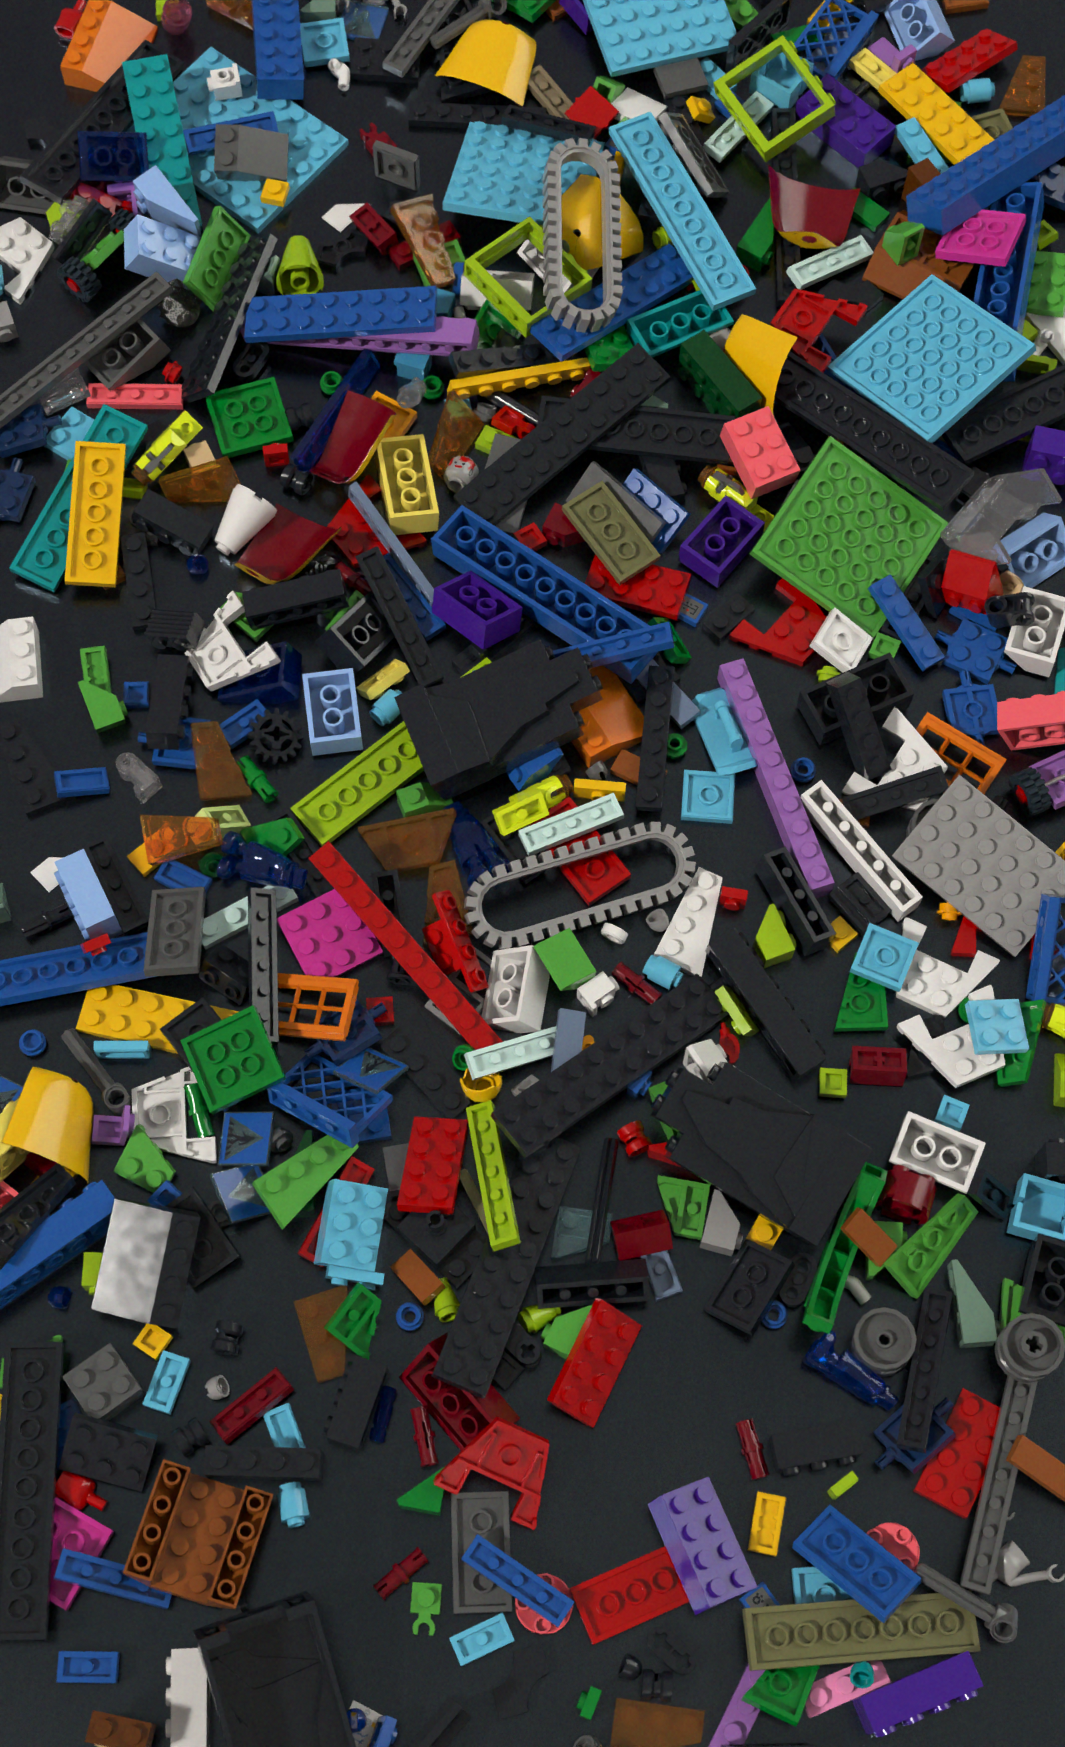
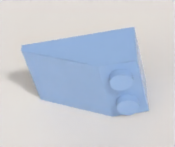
M156 165L133 180L135 188L133 194L137 199L136 204L143 214L147 212L153 220L200 236L201 240L202 234L198 218Z

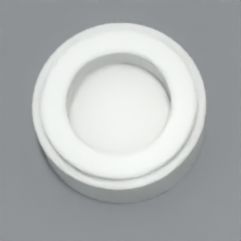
M605 923L601 930V934L605 938L618 944H624L628 937L627 932L610 923Z

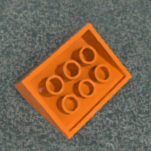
M88 0L60 65L65 85L97 92L117 71L122 62H125L144 40L153 44L158 32V26L113 1Z
M603 665L590 669L592 676L597 675L603 686V690L599 691L603 700L579 711L585 725L581 726L585 735L571 741L588 768L600 760L605 762L618 755L621 749L627 750L642 742L644 715L618 676Z

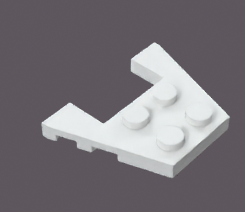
M21 217L0 226V260L18 273L4 287V291L20 305L25 300L24 295L27 290L31 289L35 283L34 278L37 273L42 271L55 249L52 241Z
M233 590L226 597L228 601L223 608H218L213 614L215 618L208 628H203L196 649L188 648L185 652L206 688L210 691L219 689L281 662L271 645L267 642L250 655H245L227 627L245 612L244 604Z
M894 707L882 726V729L904 741L890 764L892 770L884 774L878 785L854 772L842 793L852 795L940 765L945 773L948 766L903 714ZM929 798L901 806V808L916 811Z
M905 917L902 923V936L920 943L927 926ZM916 949L900 992L896 991V998L935 1016L941 1015L942 1019L945 1020L961 1001L997 967L1000 960L978 950L968 973Z
M988 985L970 993L968 998L969 1000H995L993 987ZM920 1015L898 1023L896 1026L898 1031L902 1035L905 1034L913 1042L912 1045L918 1051H921L955 1088L1000 1070L1005 1066L1004 1054L975 1055L969 1024L934 1039L931 1038Z
M189 1067L183 1068L180 1072L168 1077L163 1076L132 1089V1114H135L134 1129L137 1124L143 1125L146 1129V1134L163 1152L209 1163H217L215 1137L187 1139L186 1092L183 1087L197 1083L195 1075Z

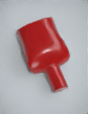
M78 0L73 9L64 8L61 11L59 20L54 27L58 35L72 39L82 17V11L87 4L85 0Z
M63 1471L56 1482L55 1497L77 1510H82L88 1503L103 1511L108 1502L94 1493L95 1481L86 1476Z

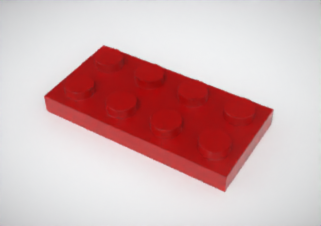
M985 29L971 39L962 42L961 45L953 50L946 52L934 62L928 63L921 71L939 88L950 93L1018 50L1017 41Z
M595 554L585 584L618 606L677 620L691 581V574L652 564L619 585Z
M569 796L548 810L550 815L528 826L578 806ZM594 830L545 851L551 850L553 859H556L553 851L557 848L567 846L570 855L569 846L572 843L582 841L586 850L584 842L589 838L597 836L601 845V835L597 830ZM613 851L559 866V869L588 906L631 878V873Z
M414 1117L397 1202L398 1211L429 1213L437 1210L440 1211V1214L453 1215L468 1132V1120Z
M596 1298L547 1401L583 1424L594 1428L642 1325L603 1299Z
M964 1388L961 1389L946 1421V1424L955 1432L956 1437L925 1465L913 1491L966 1519L983 1485L1000 1407Z
M666 1546L569 1589L592 1645L689 1603Z

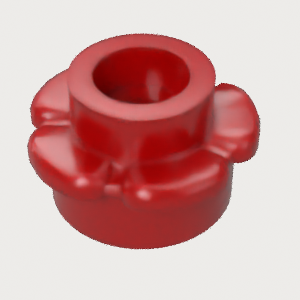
M174 361V363L168 362L162 372V375L165 376V382L169 381L175 384L183 371V367L178 364V361Z

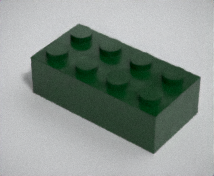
M705 330L681 343L678 374L683 381L689 383L695 396L705 402L711 414L735 416V419L760 410L762 396Z

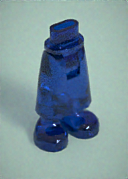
M460 801L442 809L446 817L444 821L462 867H470V873L466 882L469 888L474 881L479 883L477 878L488 870L482 861L486 860L493 878L492 869L498 865L504 864L506 872L509 873L507 865L510 861L496 854L499 847L481 823L470 813L469 809L463 808Z
M229 831L224 836L221 849L222 852L228 855L224 856L218 863L217 876L219 878L229 879L237 872H240L241 879L268 886L286 887L288 889H293L294 887L304 889L308 870L299 867V863L293 862L283 854L256 841H251L247 844L237 832ZM236 855H243V859Z
M833 1330L830 1331V1334L824 1333L821 1338H817L803 1358V1362L806 1365L825 1373V1377L836 1382L865 1402H869L871 1405L877 1406L879 1404L887 1411L896 1405L899 1398L890 1392L891 1387L886 1385L879 1375L859 1361L849 1350L845 1349L839 1355L834 1350L836 1333Z

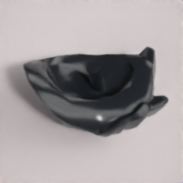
M320 550L295 577L300 578L302 576L320 574L343 561L337 554L331 551Z

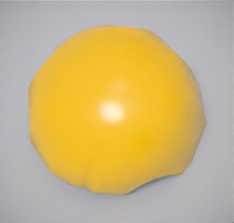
M467 1068L463 1078H460V1083L467 1098L474 1102H487L494 1099L500 1092L502 1076L500 1073L472 1080Z

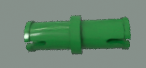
M249 755L240 758L243 764L238 761L236 766L248 779V785L256 789L265 803L274 801L275 799L272 794L277 797L279 793L267 780V774L263 770H259Z
M198 1083L183 1087L190 1107L188 1113L189 1116L193 1117L198 1135L197 1138L215 1135L208 1113L209 1109Z

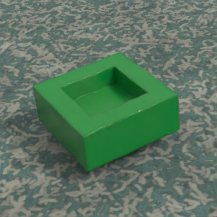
M590 1686L588 1692L582 1691L576 1708L581 1709L580 1717L591 1720L602 1690Z

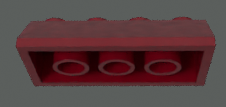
M446 1332L428 1343L399 1378L423 1406H428V1412L462 1451L497 1416L513 1424H516L521 1418L492 1384H490L487 1395L483 1399L431 1377L448 1336Z

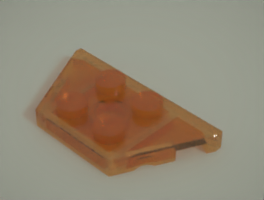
M454 808L361 826L358 827V831L386 871L397 869L398 872L440 864L457 814Z

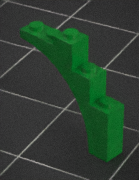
M865 1162L839 1208L834 1228L822 1252L818 1270L805 1299L804 1306L806 1309L803 1323L817 1332L823 1331L830 1334L840 1298L858 1249L840 1228L856 1208H862L870 1217L886 1182L887 1170Z

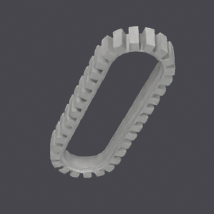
M571 138L565 140L564 144L560 142L554 147L549 155L542 176V184H544L543 233H545L543 236V245H545L543 249V258H545L543 262V270L545 271L543 274V283H545L543 296H547L545 300L547 309H553L551 316L556 321L564 317L562 326L570 329L573 323H575L576 332L585 333L587 327H589L591 332L599 331L601 325L605 328L614 318L621 302L622 286L620 284L622 282V273L620 271L622 269V260L620 258L622 256V248H619L621 245V235H619L621 232V223H619L621 219V211L619 210L621 200L619 198L620 186H618L620 174H617L618 165L616 161H611L612 154L607 149L602 153L599 152L602 145L593 142L591 147H588V139L579 138L576 145L574 139ZM570 161H580L590 165L599 174L601 181L603 304L591 310H584L571 304L565 297L562 288L561 167Z
M650 822L647 825V832L644 823L636 824L630 828L632 836L628 827L618 830L615 833L617 841L613 832H609L600 837L601 845L597 836L587 839L584 842L586 850L582 841L572 843L569 846L570 855L567 846H562L553 851L556 859H553L552 852L549 850L542 852L538 856L540 864H538L536 856L532 855L523 860L525 868H522L520 859L507 865L509 873L506 872L504 864L495 866L492 869L494 878L487 870L477 878L479 883L474 881L467 891L473 897L467 896L465 898L463 909L473 911L464 916L467 925L477 923V926L471 933L476 939L484 933L487 934L483 944L491 948L496 944L497 939L499 940V949H510L512 947V939L516 947L526 946L529 944L527 935L530 936L531 943L534 944L545 939L543 930H545L548 939L560 933L559 925L562 931L568 928L574 931L576 928L573 921H576L577 928L580 930L591 925L589 916H591L593 925L607 920L605 911L608 919L613 920L622 916L620 907H622L624 916L638 910L635 902H637L639 911L652 907L653 903L654 906L665 904L668 902L667 896L670 900L674 899L683 892L682 889L689 886L693 879L688 875L695 872L696 862L686 861V859H690L695 853L692 846L682 848V845L688 838L683 833L674 838L673 834L676 827L670 824H666L661 831V822ZM650 840L662 842L671 849L676 859L674 877L669 883L661 887L515 931L504 932L493 928L487 923L482 913L484 895L490 888L496 885L639 842Z

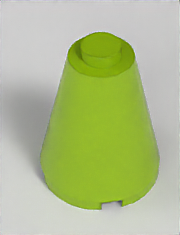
M292 236L287 241L276 277V285L282 295L284 293L286 295L317 293L324 286L322 271L309 240L304 236Z

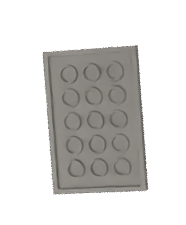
M958 775L892 854L896 861L1013 957L1017 956L1036 932L1041 894L1065 897V860L961 775Z

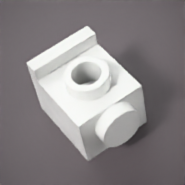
M233 63V67L210 70L211 77L207 78L209 92L214 91L216 101L243 97L237 63Z
M602 971L577 988V998L589 1014L594 1017L597 1015V1008L599 1006L601 1008L608 1006L614 1000L615 992L620 988L612 976L607 977L604 971Z

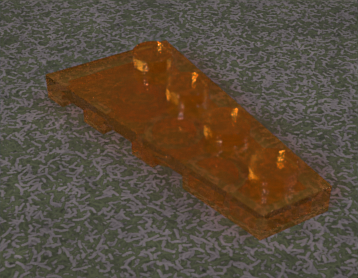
M432 193L393 204L390 211L430 285L440 288L453 284L456 278L449 253L444 247L445 239L443 232H440L439 217L437 211H434Z

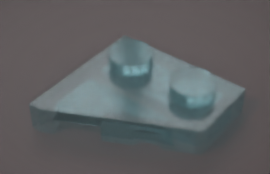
M559 1206L551 1260H558L560 1257L587 1250L592 1210ZM613 1213L607 1214L603 1245L610 1241V1221L613 1219Z

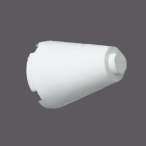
M240 484L233 488L214 540L218 544L216 548L225 555L230 553L236 554L277 513V509L264 498L261 500L255 495L254 491Z

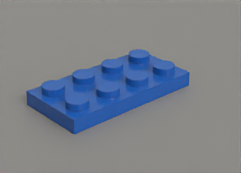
M831 1505L793 1542L792 1548L882 1623L889 1619L921 1583L922 1578Z

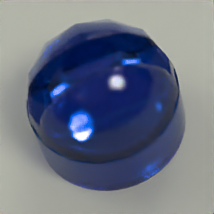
M193 555L186 563L187 570L194 575L204 574L208 570V560L204 555Z
M65 1286L52 1288L48 1294V1302L52 1307L65 1310L71 1300V1289Z
M359 1708L349 1709L346 1713L352 1733L363 1731L367 1725L366 1714ZM352 1713H357V1728H352Z

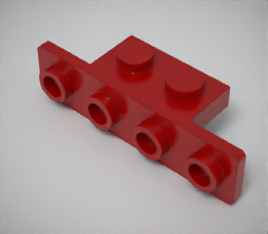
M446 890L432 894L441 919L422 928V932L434 962L446 976L461 970L471 993L488 988L486 974L478 961L476 949L470 941L466 925L460 916L456 900L452 896L451 891Z

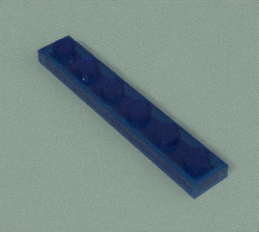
M363 349L290 456L300 471L306 470L309 472L324 451L347 391L349 390L361 395L380 368V364L372 350Z

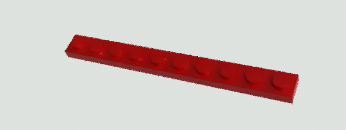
M329 841L308 858L470 1046L477 1050L503 1042Z

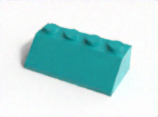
M701 290L627 319L626 332L633 347L639 343L651 357H655L679 347L682 342L702 330L711 334L733 325L734 320L725 306L712 311Z

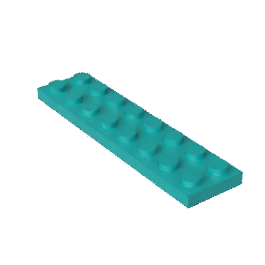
M164 54L122 62L143 171L145 173L156 165L198 218L200 229L203 230L168 55Z
M103 404L83 441L126 444V469L146 434L148 426ZM74 456L9 567L11 572L54 593L65 576Z

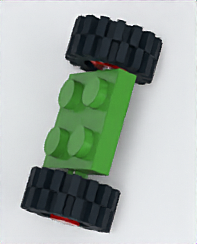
M119 209L108 220L106 228L110 231L109 234L99 241L91 252L87 253L81 260L77 257H70L57 270V276L61 279V283L65 284V288L69 289L73 296L76 295L78 300L81 299L82 302H89L102 289L100 280L96 278L97 275L92 271L118 246L124 247V229L135 217L133 213L129 214L128 210Z

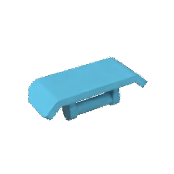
M717 688L697 694L692 702L699 708L701 714L694 721L717 774L728 775L756 767V759L752 757L728 703L726 691L723 688Z

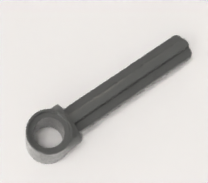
M480 0L476 8L429 38L431 46L434 49H438L466 31L473 23L484 18L489 20L496 15L504 13L507 8V1L493 0L495 3L493 10L491 7L492 0Z
M75 1029L65 1030L61 1036L63 1042L102 1092L101 1099L112 1114L121 1117L125 1105H130L131 1112L132 1098L123 1085L114 1082ZM124 1097L121 1104L113 1105L116 1098Z
M920 1563L916 1566L914 1572L922 1578V1583L984 1620L985 1627L990 1629L991 1636L996 1641L1009 1643L1016 1638L1018 1611L1013 1605L996 1603L993 1606L926 1564Z

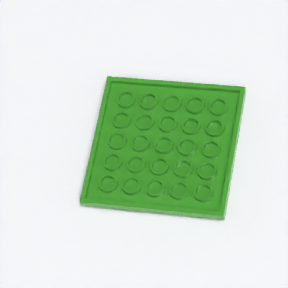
M829 436L749 554L830 612L833 608H837L874 639L887 618L868 588L870 585L891 574L904 593L949 523L833 437Z

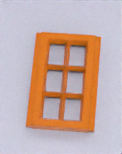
M927 712L916 730L922 737L927 729L945 739L938 751L933 750L942 760L958 769L951 781L946 779L948 787L958 775L965 773L980 782L977 789L985 795L1007 759ZM950 742L968 753L961 765L943 755ZM973 756L991 766L984 779L966 768Z
M277 973L278 988L296 989L293 1003L278 1002V1007L292 1008L289 1022L278 1021L279 1036L334 1041L346 1040L359 989L358 979ZM301 990L321 991L319 1004L298 1003ZM326 993H346L343 1007L325 1006ZM297 1008L317 1010L314 1024L294 1022ZM322 1010L342 1012L339 1026L319 1024Z

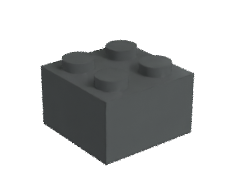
M111 1343L62 1376L87 1415L105 1421L111 1420L146 1395Z

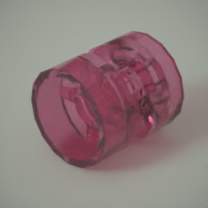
M167 0L164 3L161 23L167 32L179 35L188 29L192 17V8L187 0Z

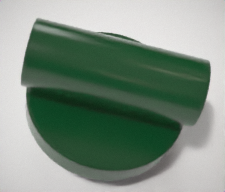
M211 852L204 855L200 861H197L201 872L210 878L220 876L226 868V862L222 853Z

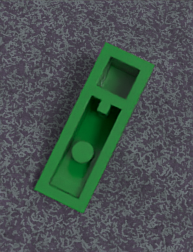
M771 198L768 199L738 243L736 255L740 262L760 272L764 265L770 263L774 254L771 251L774 229Z

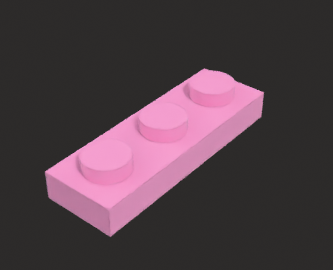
M866 1661L871 1664L874 1670V1682L868 1688H858L851 1683L850 1670L853 1665L813 1682L804 1706L809 1718L890 1683L891 1681L882 1661Z

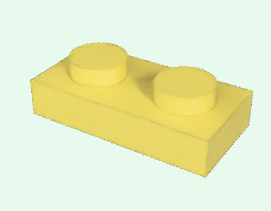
M864 48L849 60L848 66L877 90L880 84L897 74L867 48Z
M394 659L357 686L356 689L366 699H377L384 694V690L388 687L400 683L410 670L406 663Z

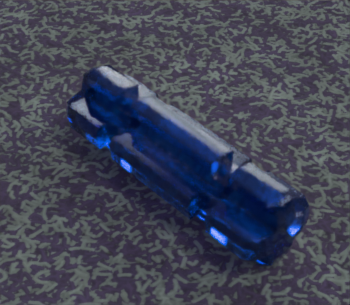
M383 1386L379 1396L381 1401H378L373 1419L374 1427H371L369 1434L371 1441L383 1443L385 1440V1428H388L393 1409L392 1401H395L397 1394L396 1389L393 1387Z

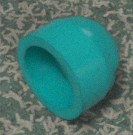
M859 1661L853 1664L850 1670V1681L854 1686L868 1688L873 1684L874 1670L870 1663Z

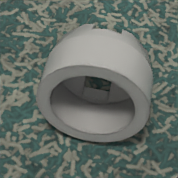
M663 909L652 911L646 918L647 924L654 931L662 932L669 926L668 915Z
M222 1375L209 1379L205 1385V1389H208L209 1393L207 1397L213 1400H219L229 1395L228 1381Z

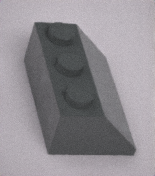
M8 156L0 157V208L46 214V211L52 206L53 200L20 182V175L34 160Z

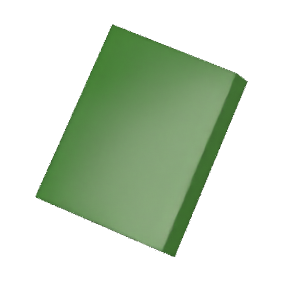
M570 928L534 946L560 991L575 990L596 975L594 966Z

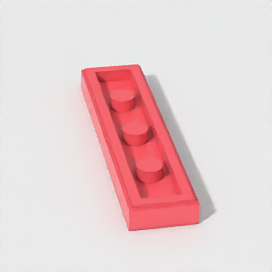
M88 383L87 408H102L103 404L114 409L184 410V402L181 398L183 392L181 389L182 384H122L110 391L103 383Z

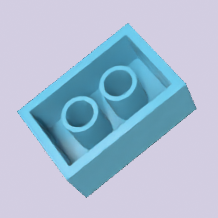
M339 1179L327 1182L314 1264L321 1266L335 1265L375 1272L388 1193L387 1188Z

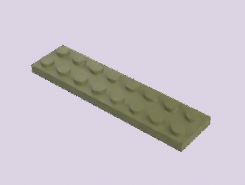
M940 1593L910 1595L885 1623H882L856 1600L742 1609L749 1671L981 1651L976 1616Z

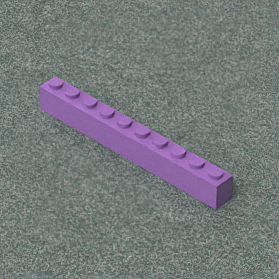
M439 316L436 317L435 332L273 341L267 343L449 356L451 352L476 350L480 332L476 319ZM246 317L240 330L244 341Z
M744 658L719 666L718 682L720 687L726 691L728 703L752 757L756 759L757 766L753 767L784 847L786 846L815 898L829 895L835 882Z

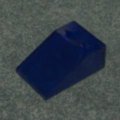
M77 131L81 181L128 183L133 182V180L149 170L147 133Z
M287 641L272 644L271 647L281 662L219 688L218 701L252 703L258 699L262 704H279L298 700L302 655ZM257 648L245 650L243 652L246 656H248Z

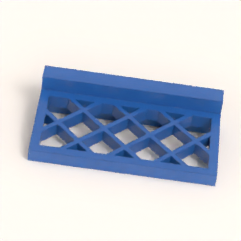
M826 0L794 43L797 51H806L807 57L804 59L812 63L825 62L826 69L824 72L816 68L814 64L812 75H817L821 80L826 74H829L835 80H838L848 66L849 60L856 55L873 31L879 14L872 10L867 14L845 0ZM831 2L839 6L841 11L830 12L829 5ZM848 16H856L861 20L859 23L850 24ZM843 17L845 24L835 26L833 18ZM828 19L829 27L819 28L818 20ZM847 30L848 38L838 39L837 32ZM832 32L834 40L823 41L822 34ZM816 34L818 42L808 43L807 35ZM836 46L837 53L827 55L825 47ZM821 48L822 55L812 57L810 49Z
M1041 894L1026 999L1028 1000L1044 999L1046 1003L1065 1004V984L1060 978L1065 974V967L1058 973L1052 967L1053 959L1060 954L1065 959V944L1060 947L1056 941L1057 933L1065 928V920L1060 915L1061 903H1065V897ZM1057 980L1064 991L1056 997H1048L1049 986Z
M305 1055L285 1074L286 1080L267 1088L270 1103L351 1148L359 1142L358 1135L393 1101V1096L380 1088L375 1090L335 1071L339 1066L336 1067L334 1063L319 1055L314 1056L310 1060ZM311 1062L320 1066V1069L304 1071V1068ZM337 1075L340 1077V1080L325 1082L324 1076ZM321 1077V1083L306 1085L305 1079ZM302 1080V1086L290 1087L287 1085L291 1081ZM358 1086L361 1088V1092L345 1094V1087ZM341 1088L342 1094L326 1097V1090ZM322 1091L323 1097L313 1099L307 1096V1093ZM378 1097L381 1099L377 1104L366 1105V1098ZM362 1099L363 1106L347 1108L346 1101ZM343 1102V1109L331 1110L327 1107V1104ZM364 1113V1117L357 1124L348 1119L349 1115Z

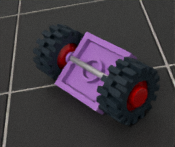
M1065 750L1009 777L1010 792L1014 795L1012 798L1017 802L1018 809L1021 808V812L1026 817H1033L1050 809L1051 805L1055 810L1065 806Z

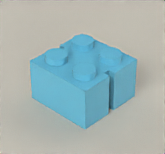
M782 52L751 74L749 93L754 94L758 91L771 101L774 106L778 108H792L798 100V96H801L807 88V84ZM806 60L810 66L809 71L812 74L814 63Z
M1024 1173L1017 1182L1013 1200L1015 1206L1011 1209L1006 1233L1034 1240L1039 1233L1065 1242V1184Z

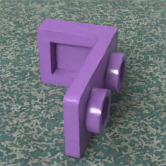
M883 37L868 47L871 53L896 73L912 63L915 64L917 49L912 44L899 52Z
M133 182L107 185L108 195L121 201L132 202L133 214L135 216L137 214L144 216L136 204L137 199L133 194L135 190Z
M130 1105L124 1106L121 1117L94 1115L91 1144L124 1146L126 1138H130L132 1130H134L135 1114H130Z

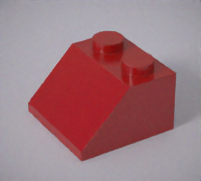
M954 549L950 550L941 586L945 602L953 607L959 606L977 614L987 615L984 608L986 600L991 596L1004 594L997 563Z

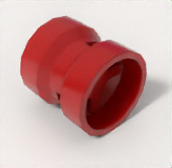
M641 1120L631 1122L617 1131L620 1140L626 1144L625 1150L629 1157L642 1154L648 1150L649 1145L653 1144L650 1137L644 1134V1126Z

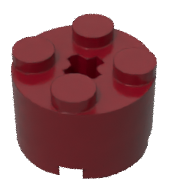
M894 1165L893 1170L887 1171L886 1182L875 1208H882V1215L897 1222L911 1224L912 1220H919L918 1225L927 1223L937 1191L935 1178L926 1174L919 1175L909 1172L910 1170L902 1165Z

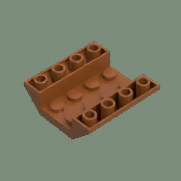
M907 211L897 212L888 228L893 225L897 226L904 221L909 222ZM925 228L918 256L900 266H897L882 247L883 235L874 250L862 280H868L875 287L904 299L933 274L960 292L973 268H977L979 264L936 259L935 250L942 235Z
M163 1459L123 1574L150 1588L206 1606L236 1609L274 1494L250 1486H246L245 1490L192 1474L190 1467Z

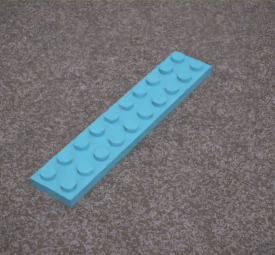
M651 111L609 127L610 137L712 311L755 295L756 287Z

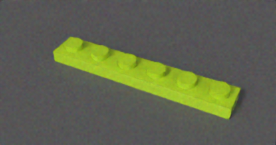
M490 1100L467 1107L466 1113L490 1245L494 1251L520 1244L521 1242L499 1127L491 1118L492 1112L495 1111V1106Z

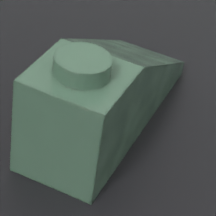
M957 1259L951 1260L947 1268L950 1289L953 1292L952 1302L959 1348L993 1346L1000 1334L999 1321L994 1320L993 1311Z

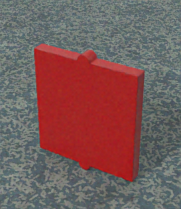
M590 86L580 97H576L575 103L564 114L570 120L596 126V133L593 138L595 139L604 129L609 128L608 125L620 112Z

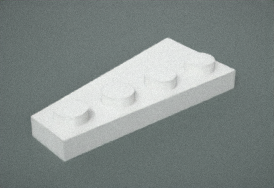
M701 867L698 868L654 956L658 957L660 955L682 967V972L691 976L698 974L702 977L707 954L705 950L710 940L722 877Z

